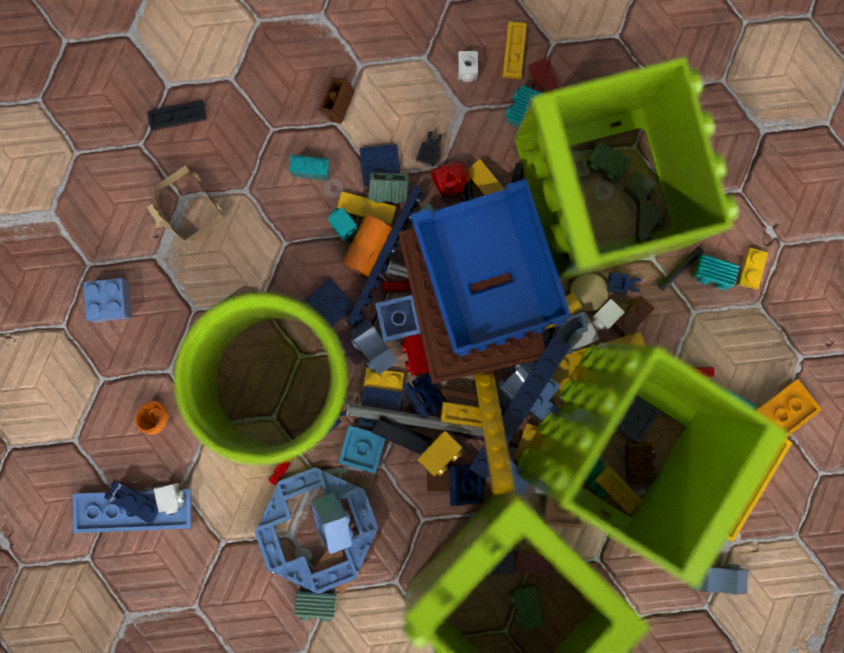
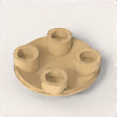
M596 274L580 275L571 285L570 293H575L584 311H595L601 308L607 301V284Z

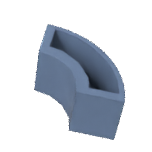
M585 312L571 315L572 317L567 319V323L557 326L551 335L550 340L553 336H556L571 346L567 354L573 353V344L576 338L588 331Z
M368 318L349 330L352 336L350 339L351 343L356 349L359 347L367 358L365 363L371 371L375 369L379 375L398 362Z
M535 361L516 365L514 367L516 371L506 380L502 378L496 384L499 403L505 410L536 364Z
M711 564L698 588L691 585V589L734 595L747 594L748 570L741 569L738 564H728V567Z

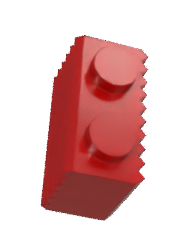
M421 334L404 337L401 347L403 354L407 353L408 361H405L407 373L411 372V376L428 373L429 368Z

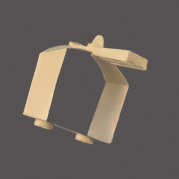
M185 165L153 187L157 206L152 203L147 209L156 220L154 224L156 228L163 226L171 233L174 231L185 241H195L224 218L221 214L223 209L215 201L213 204L220 214L188 239L177 233L170 226L171 224L165 220L166 217L161 213L159 191L191 172ZM196 171L191 172L194 178L199 183V181H201L199 175L196 173Z

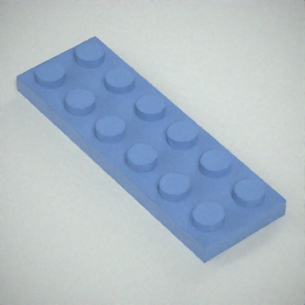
M191 488L179 489L183 492L184 502H182V507L177 508L178 512L167 515L165 511L159 512L152 524L145 522L117 504L105 499L104 495L106 492L74 493L73 533L192 528ZM154 490L137 491L156 502ZM118 491L116 495L121 498L124 492Z

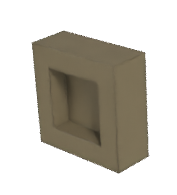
M584 156L572 160L577 180L590 175Z

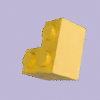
M444 430L417 460L433 476L437 473L442 475L448 468L446 464L451 459L455 461L462 454L460 451L462 447Z

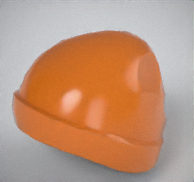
M149 401L143 404L135 416L136 427L146 434L160 433L168 422V410L160 401Z

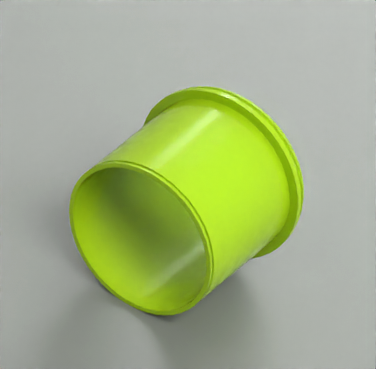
M252 292L237 295L218 303L205 312L194 323L184 338L178 352L174 371V387L178 407L193 434L215 453L232 461L254 465L273 464L289 460L304 453L318 443L337 419L344 402L347 386V368L344 353L337 336L329 324L315 310L303 302L286 295L270 292ZM272 319L294 320L310 326L320 337L326 348L332 371L331 391L321 416L301 437L284 445L262 443L240 432L225 415L217 393V372L226 348L237 335L248 327Z

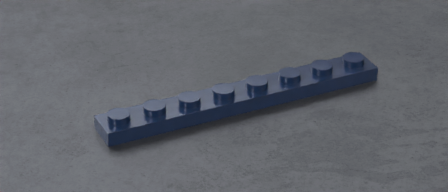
M414 185L347 323L353 326L356 323L360 324L364 316L362 311L365 306H369L373 298L370 295L373 289L377 290L381 282L379 276L381 272H386L390 263L387 260L390 255L394 256L398 245H396L399 238L398 232L406 230L404 226L407 221L411 222V214L415 213L412 211L415 204L419 205L423 198L421 194L422 188Z
M556 336L552 337L502 415L507 445L571 347ZM485 443L469 467L470 470L484 479L490 473Z

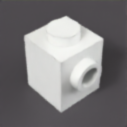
M459 51L458 80L464 82L477 80L478 51Z
M610 299L592 316L594 319L593 323L599 329L607 330L625 312Z
M178 483L154 489L159 512L165 511L167 515L178 512L177 508L183 506L184 495L179 490Z

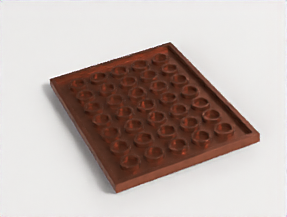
M409 229L398 232L432 384L537 361L540 358L545 347L541 332L534 334V331L526 333L527 337L515 340V337L508 338V343L496 346V343L489 344V349L480 352L477 349L470 350L471 354L459 357V354L454 355L415 230ZM511 273L471 284L472 292L512 281Z

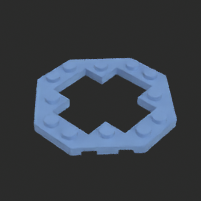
M316 467L278 481L276 490L255 531L267 570L317 594L355 580L379 528L366 490ZM322 486L325 495L333 493L336 499L340 500L347 497L360 534L352 537V546L344 549L348 561L312 574L306 556L287 562L275 525L293 518L287 499Z

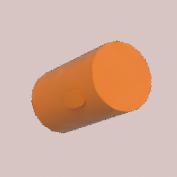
M365 215L341 264L360 275L369 277L393 228L377 218Z

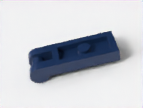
M114 479L111 484L112 488L106 492L104 498L145 522L152 524L159 513L157 503L121 481ZM119 490L124 492L121 498L116 495Z

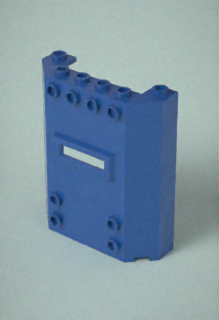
M527 179L508 184L504 190L431 212L430 209L411 214V221L454 355L459 354V357L471 354L470 350L477 349L480 352L489 349V344L496 343V346L508 343V338L515 337V340L527 337L526 333L531 331L537 334L546 331L545 327L555 324L556 327L566 324L567 319L572 317ZM511 273L512 281L472 292L471 284Z

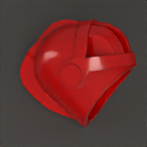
M461 161L447 163L432 169L430 172L432 180L442 198H452L459 195L470 180L469 171Z

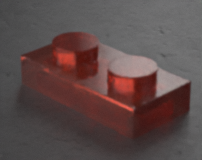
M546 58L528 65V70L537 91L547 94L559 90Z
M518 549L514 569L552 579L555 564L546 556Z

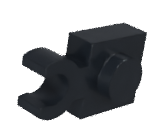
M429 131L427 135L428 144L422 142L416 161L434 167L440 152V148L436 147V145L441 142L442 135L439 134L438 139L433 140L431 138L432 131Z

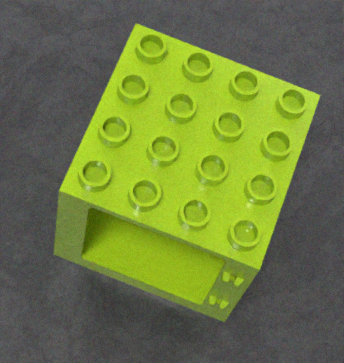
M686 57L532 97L514 140L520 162L523 164L524 177L527 179L560 281L682 249L733 227L732 219L737 217V205L730 193L724 195L720 178L724 177L726 173L725 162L720 152H712L708 136H712L714 133L713 119L708 110L701 111L697 95L702 92L701 77L697 69L689 70ZM620 122L621 126L611 128L610 125ZM642 129L647 137L669 216L670 226L667 229L653 232L654 235L648 243L644 242L642 246L638 245L635 242V237L595 247L568 147Z
M600 343L598 347L591 345L584 352L580 360V365L585 367L577 381L573 378L568 380L560 392L559 398L564 401L559 409L560 411L557 415L550 412L542 421L539 433L544 436L536 449L529 446L520 457L518 467L523 470L519 477L680 579L698 588L786 439L788 432L658 347ZM633 394H636L684 426V430L633 516L628 517L579 486ZM601 510H604V511H606L607 513H610L609 518H607L605 515H603L602 513H600Z
M512 492L493 494L407 584L403 619L406 625L402 630L420 649L429 642L435 648V653H480L445 616L521 536H526L597 605L553 653H628L651 627ZM497 541L500 545L495 549V551L492 554H490L488 550H490L496 544ZM448 593L451 597L441 606L439 602H441Z

